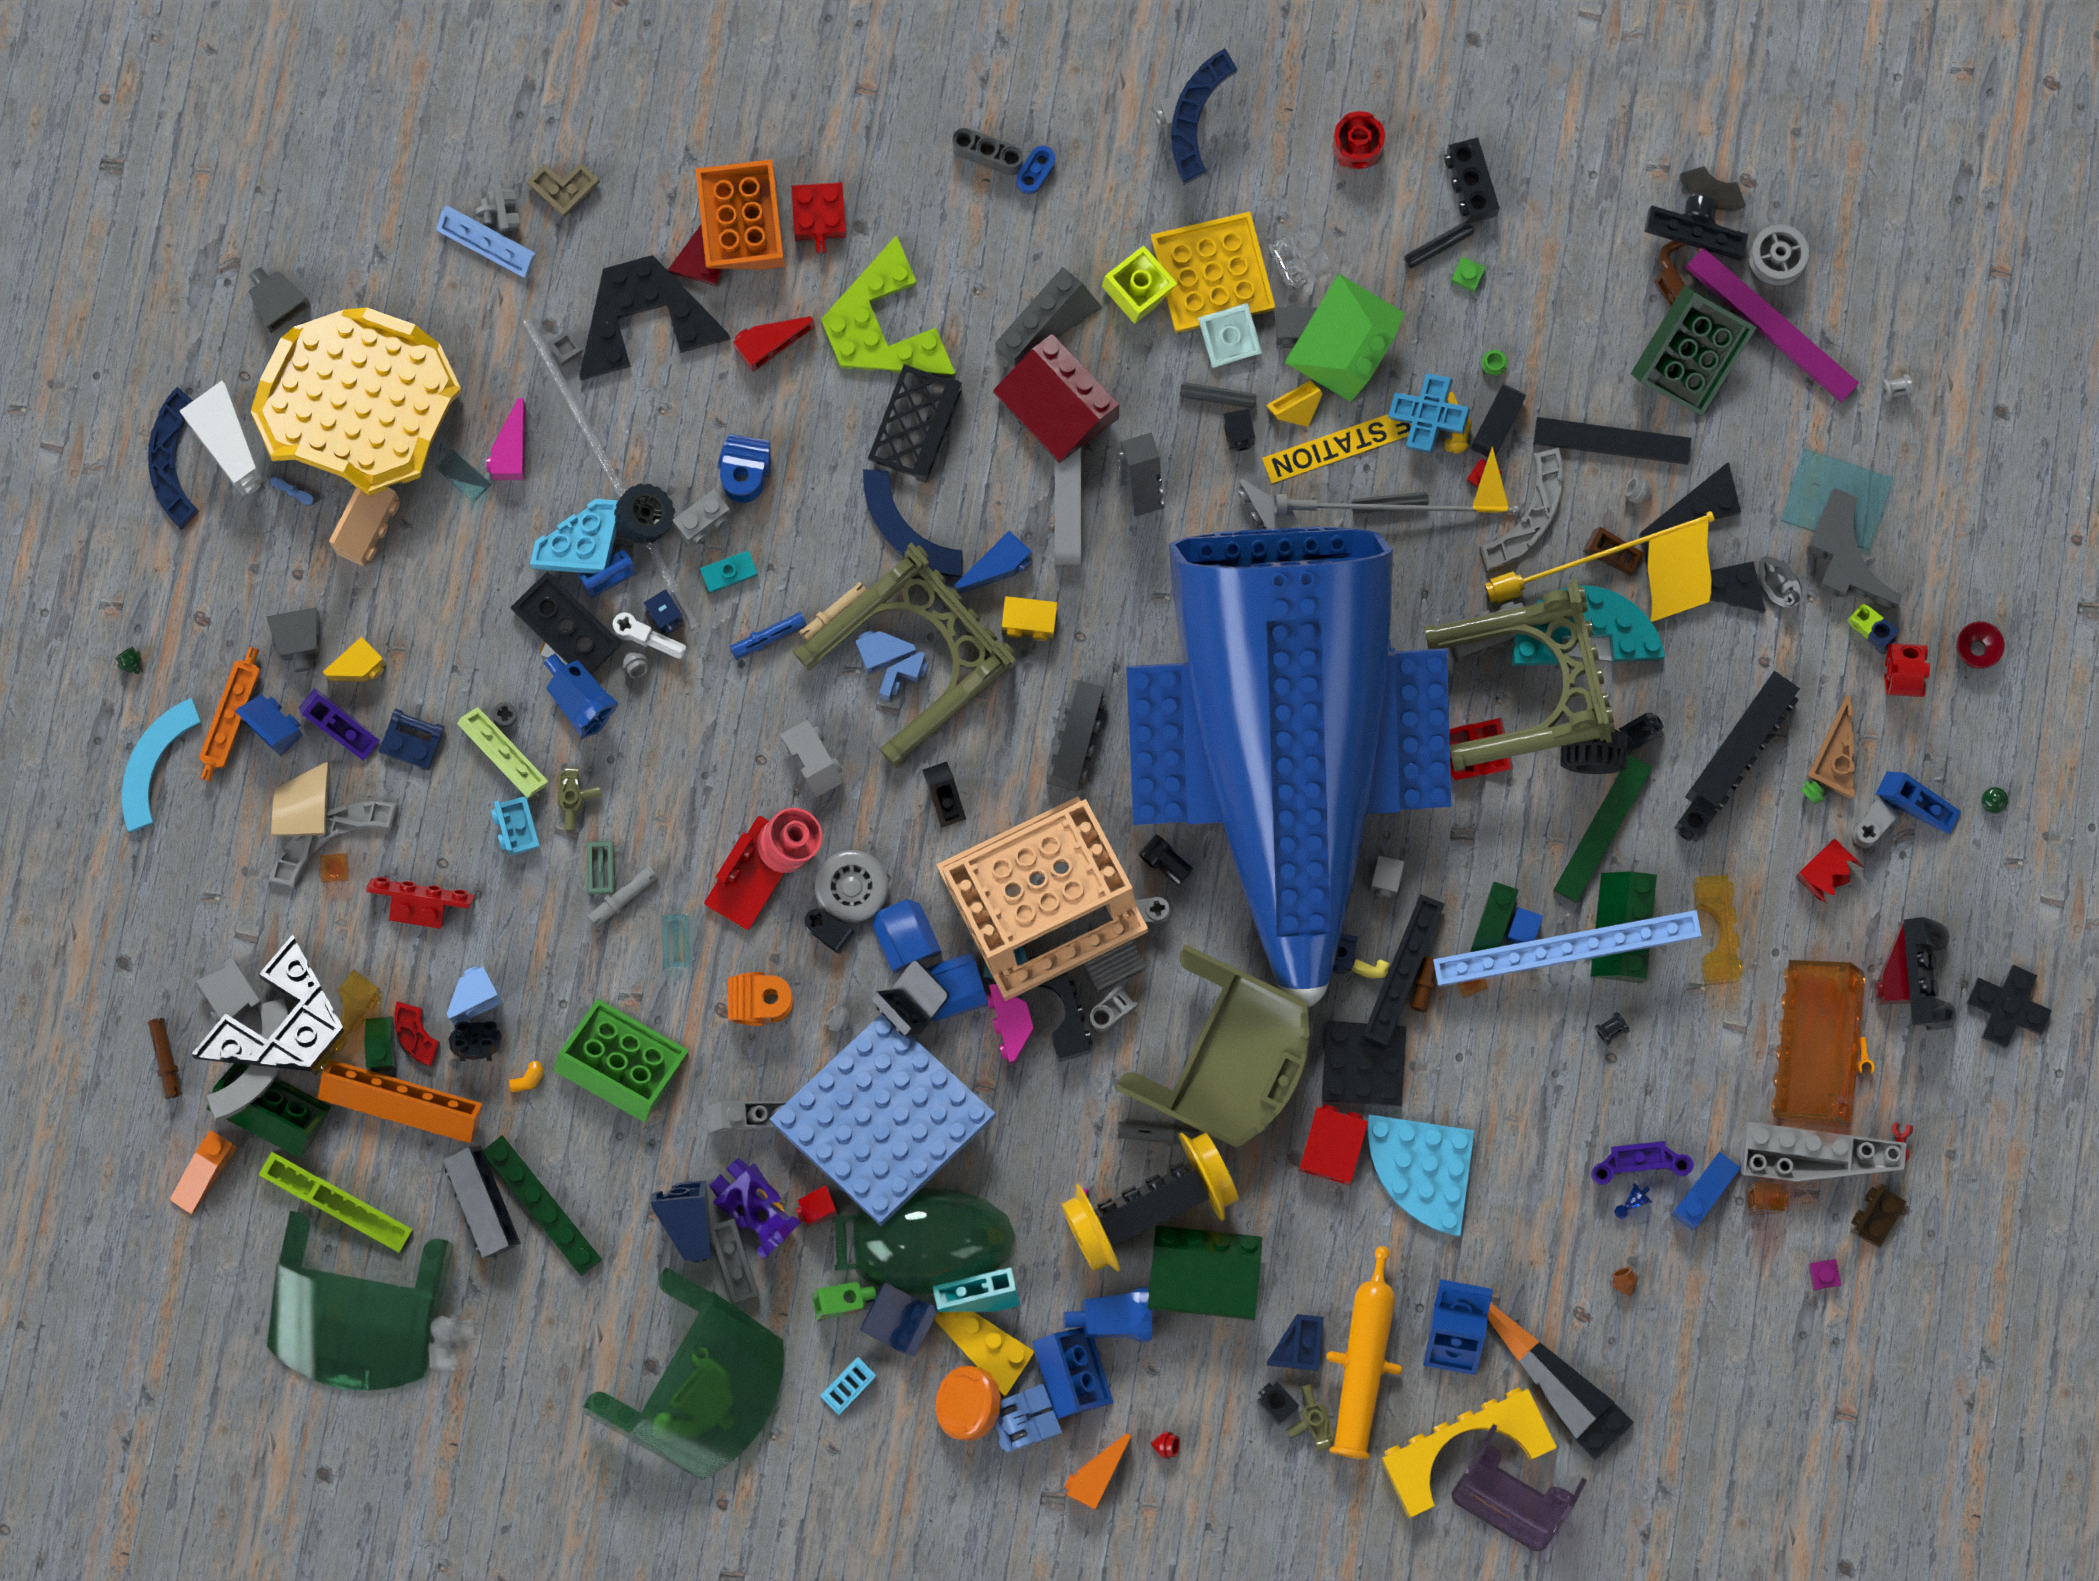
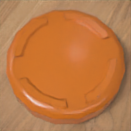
M960 1366L950 1371L942 1380L936 1394L935 1411L938 1423L947 1435L958 1440L975 1441L985 1436L994 1426L1000 1412L1001 1396L998 1384L991 1373L980 1367Z

